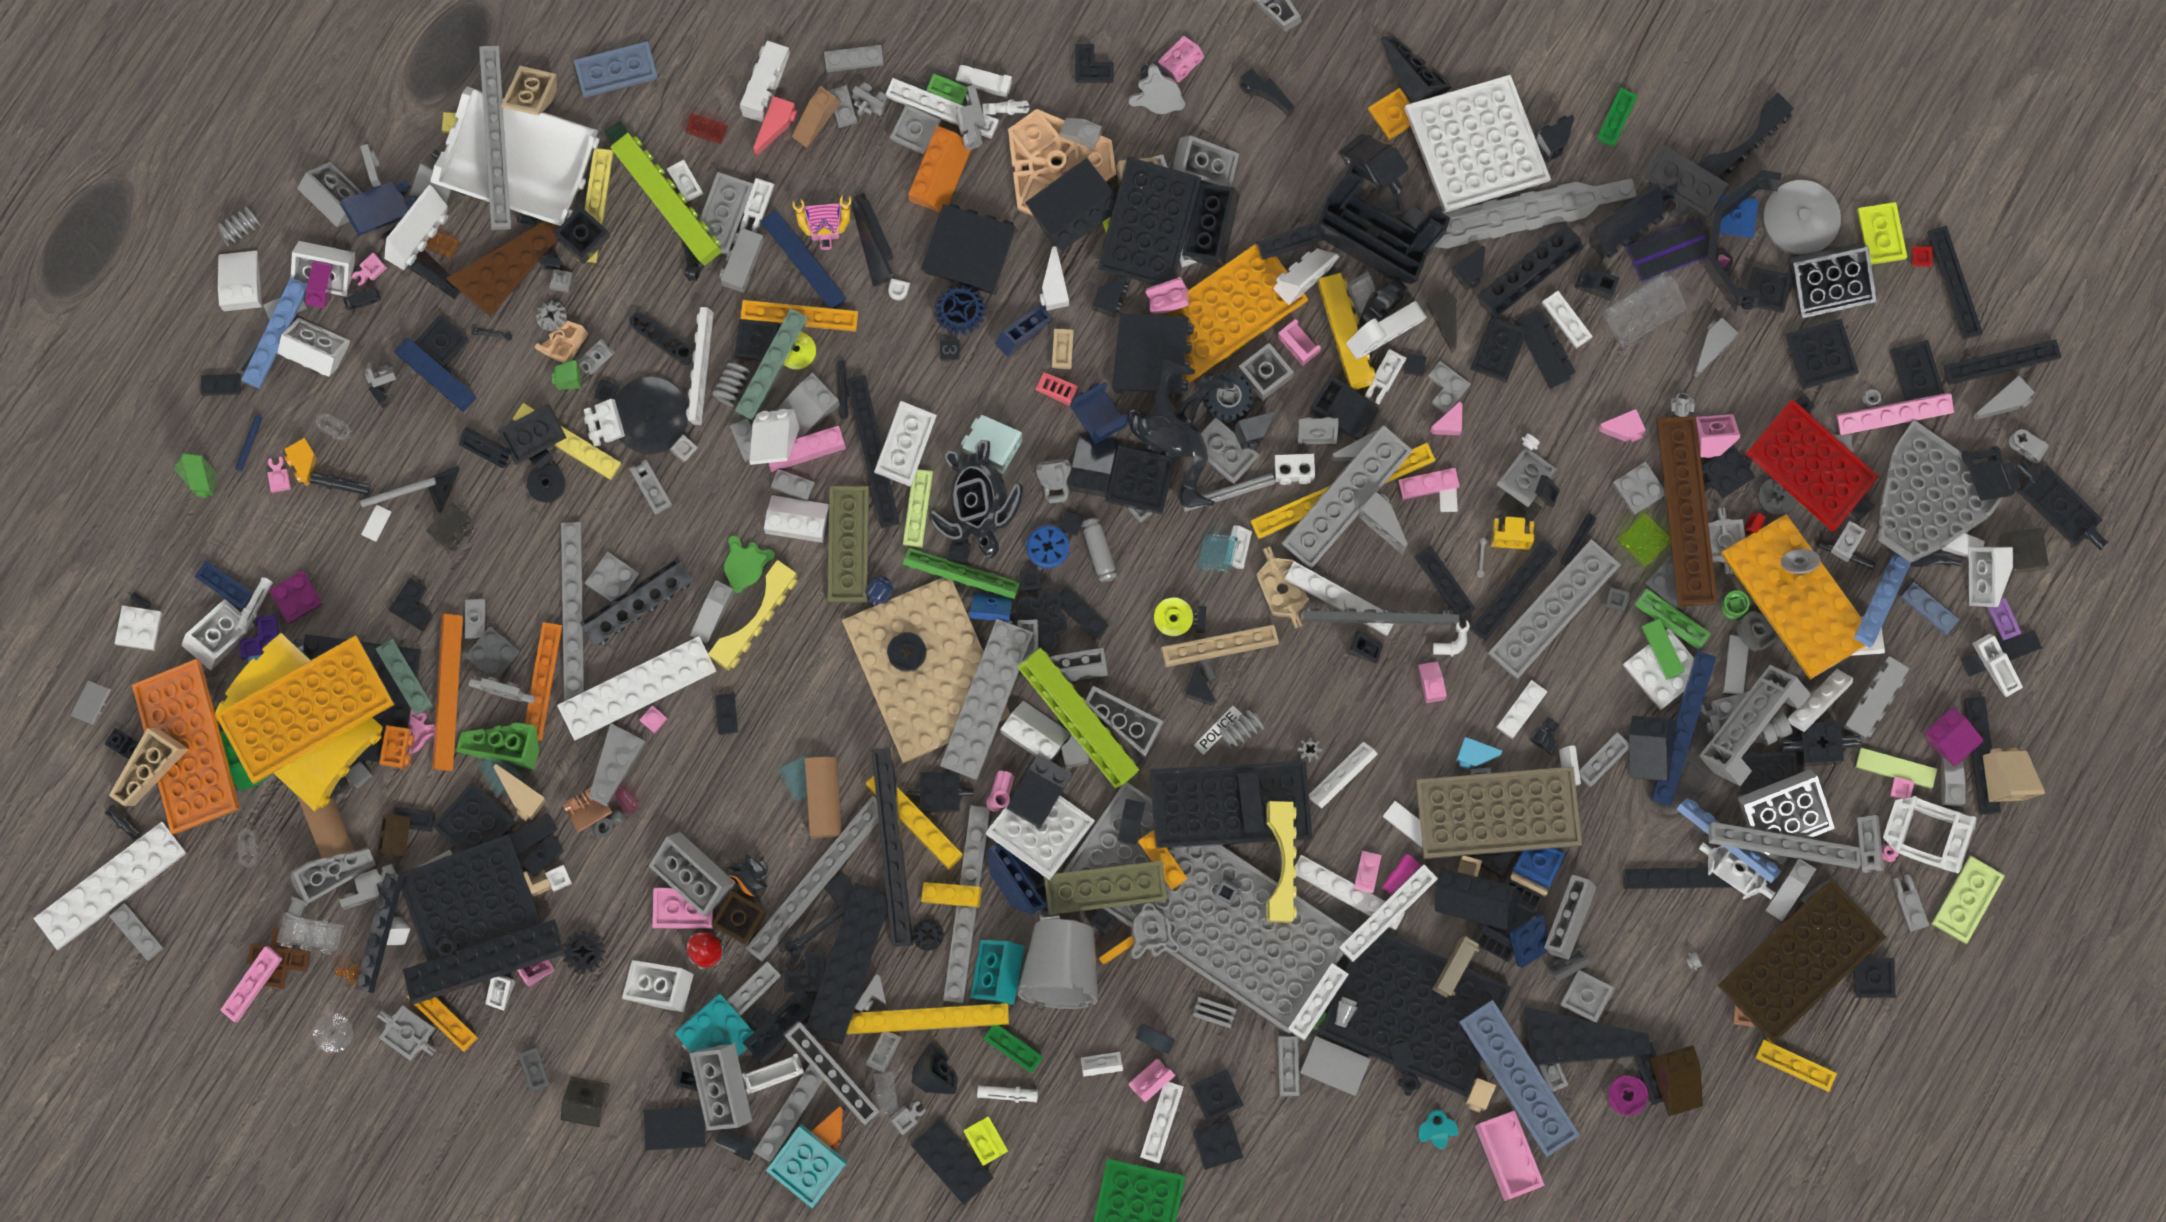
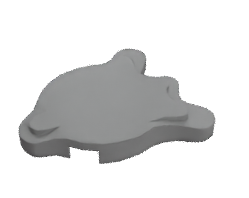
M1154 64L1149 66L1148 76L1138 82L1139 88L1143 91L1129 97V104L1131 106H1144L1157 114H1167L1175 110H1182L1185 107V100L1181 96L1179 85L1173 79L1162 75L1158 66Z
M1145 903L1141 908V912L1132 922L1131 930L1134 945L1130 956L1138 959L1147 949L1150 950L1153 957L1159 956L1163 951L1176 954L1180 947L1172 938L1170 921L1156 909L1153 903Z

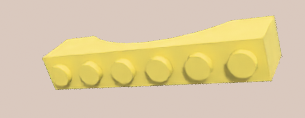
M777 560L766 575L765 597L756 616L738 632L719 638L708 653V656L728 671L731 667L735 668L740 661L738 657L742 652H747L752 644L750 642L754 636L757 637L763 630V623L766 620L769 621L774 615V608L777 604L780 606L786 598L785 593L788 589L792 590L797 584V574Z
M1270 801L1266 804V824L1278 841L1282 860L1278 885L1266 902V922L1290 923L1293 921V918H1296L1297 910L1296 906H1293V898H1296L1297 893L1296 886H1293V878H1296V866H1293V858H1296V847H1293V839H1296V827H1293V819H1296V807H1293V802Z

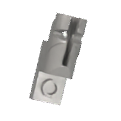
M975 85L967 87L969 93L965 95L968 106L957 109L956 115L960 133L963 135V143L967 150L977 148L983 144L981 127L986 126Z
M390 864L382 867V875H380L377 869L358 875L354 879L358 894L353 892L344 895V899L340 900L341 907L346 910L379 899L385 873L397 875L394 866Z

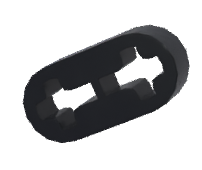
M371 289L348 296L343 301L346 310H354L379 302L381 296L378 289Z

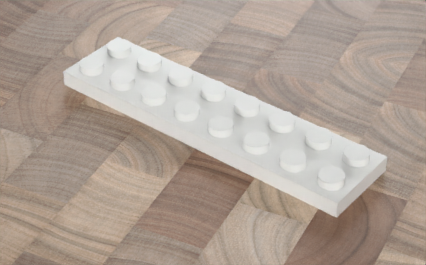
M698 636L558 704L557 707L575 741L715 673L716 669Z
M161 822L46 908L34 920L54 947L60 950L187 853L174 835L171 834L165 823Z

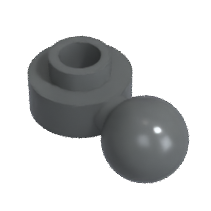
M615 810L609 819L604 817L592 824V831L599 837H606L611 833L613 825L619 826L624 824L626 815L622 810Z

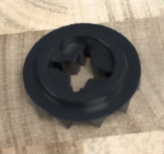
M931 919L921 920L914 926L912 931L913 942L918 948L925 951L938 948L944 938L941 925ZM933 928L931 935L935 940L927 938L923 941L924 934L921 929L928 932Z

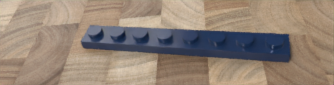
M1696 651L1675 719L1677 728L1669 781H1656L1651 801L1666 806H1671L1716 656Z

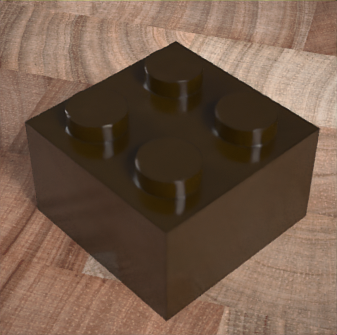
M731 891L711 925L714 929L747 947L767 912L765 909Z

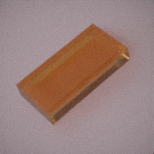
M437 231L433 238L427 240L425 248L452 260L460 242Z

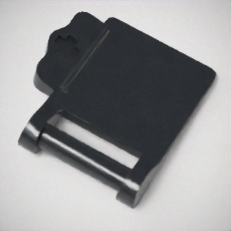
M1992 446L1987 450L1974 452L1966 450L1962 452V460L1968 467L1981 501L2013 496L2021 487L2019 473L2011 462L2003 463L2001 450L1998 446ZM1992 457L1994 460L1977 464L1973 462V459Z

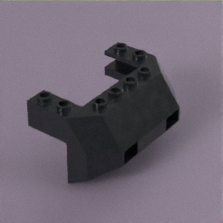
M1351 160L1332 184L1317 212L1312 227L1322 240L1391 279L1398 278L1401 282L1409 284L1417 282L1426 256L1446 233L1451 218L1434 208L1417 230L1407 226L1355 195L1364 182L1363 177L1368 169Z

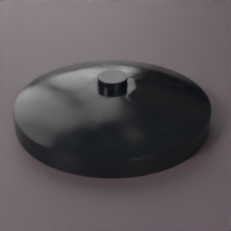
M657 377L636 379L624 386L614 399L625 434L619 440L635 452L642 454L664 452L669 450L686 432L689 422L686 416L688 408L686 400L675 385Z

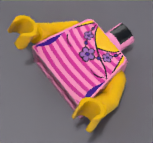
M842 195L840 204L804 206L803 199L801 198V205L795 206L793 200L792 205L797 210L795 213L799 227L807 236H811L813 241L820 240L821 250L832 249L831 239H838L850 222L849 205L851 204L852 197L849 196V202H844Z

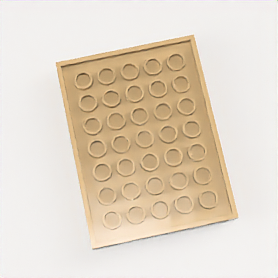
M943 577L888 600L886 604L876 605L842 620L903 763L949 744L984 653L953 580ZM905 632L918 635L925 643L927 650L925 662L914 672H902L895 669L889 662L887 648L892 638ZM907 647L906 650L902 649L901 651L902 653H904V657L912 655V652H910L909 647ZM1007 705L1000 722L1007 720L1011 715Z

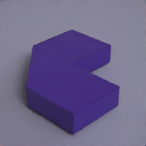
M277 615L257 618L259 637L239 640L242 660L248 659L249 656L262 655L264 653L262 649L279 635Z

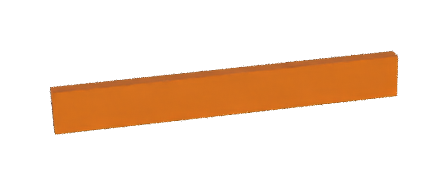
M445 613L442 614L432 769L453 771L463 616Z

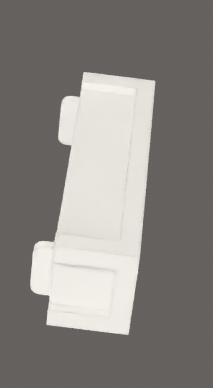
M794 1054L790 1058L747 1074L743 1073L742 1078L749 1095L802 1075L804 1071L798 1054Z

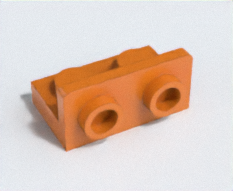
M386 725L380 765L406 770V767L411 762L410 746L414 745L415 735H412L413 732L410 729Z

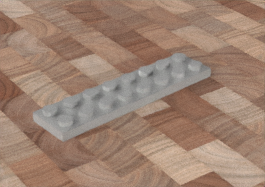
M1382 425L1281 544L1307 567L1312 569L1360 513V509L1375 492L1379 491L1413 450L1387 427Z
M1591 539L1488 652V655L1517 680L1621 564Z
M996 619L942 759L941 767L978 780L1020 671L1017 666L1025 658L1034 634L1033 632Z

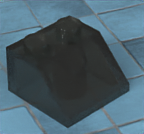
M570 1077L562 1100L560 1120L600 1128L610 1084Z

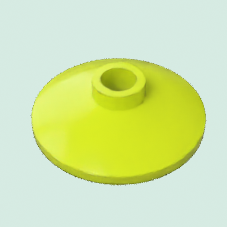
M802 332L795 345L799 346L800 350L798 352L792 350L785 363V366L790 369L799 370L806 368L813 362L816 356V346L813 339Z
M1165 599L1155 609V625L1165 635L1180 636L1186 633L1192 625V609L1182 599ZM1172 615L1177 617V620L1174 622L1170 620Z

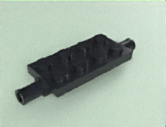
M2024 459L2016 467L2028 480V484L2019 494L2074 548L2084 538H2088L2099 551L2108 543L2096 530V526L2103 519L2048 465L2040 472H2036Z

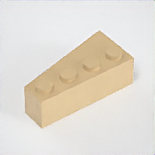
M147 728L109 796L123 806H135L186 753L188 748L159 728Z

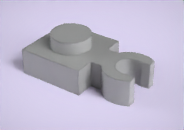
M913 1100L910 1103L909 1109L903 1106L889 1118L899 1134L904 1135L917 1123L915 1117L922 1116L926 1112L922 1107L916 1111V1107L920 1104L918 1100Z

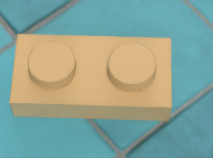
M1054 329L1052 368L1071 369L1074 330Z

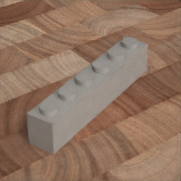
M799 1021L783 1034L863 1125H866L880 1112Z

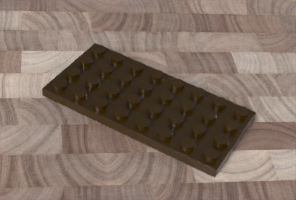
M1831 879L1717 986L1767 1040L1774 1044L1887 937Z

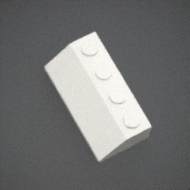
M428 185L386 238L384 259L403 270L408 265L411 266L414 263L417 253L425 249L427 240L435 236L438 226L440 224L443 225L448 218V206L431 185Z

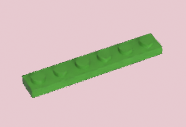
M911 548L908 549L903 561V565H907L910 568L923 570L929 574H936L968 586L981 588L987 592L1000 594L1007 598L1015 599L1021 583Z

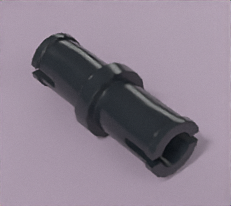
M114 804L105 811L104 814L117 824L116 827L122 829L132 840H135L142 833L130 821V818L124 816Z

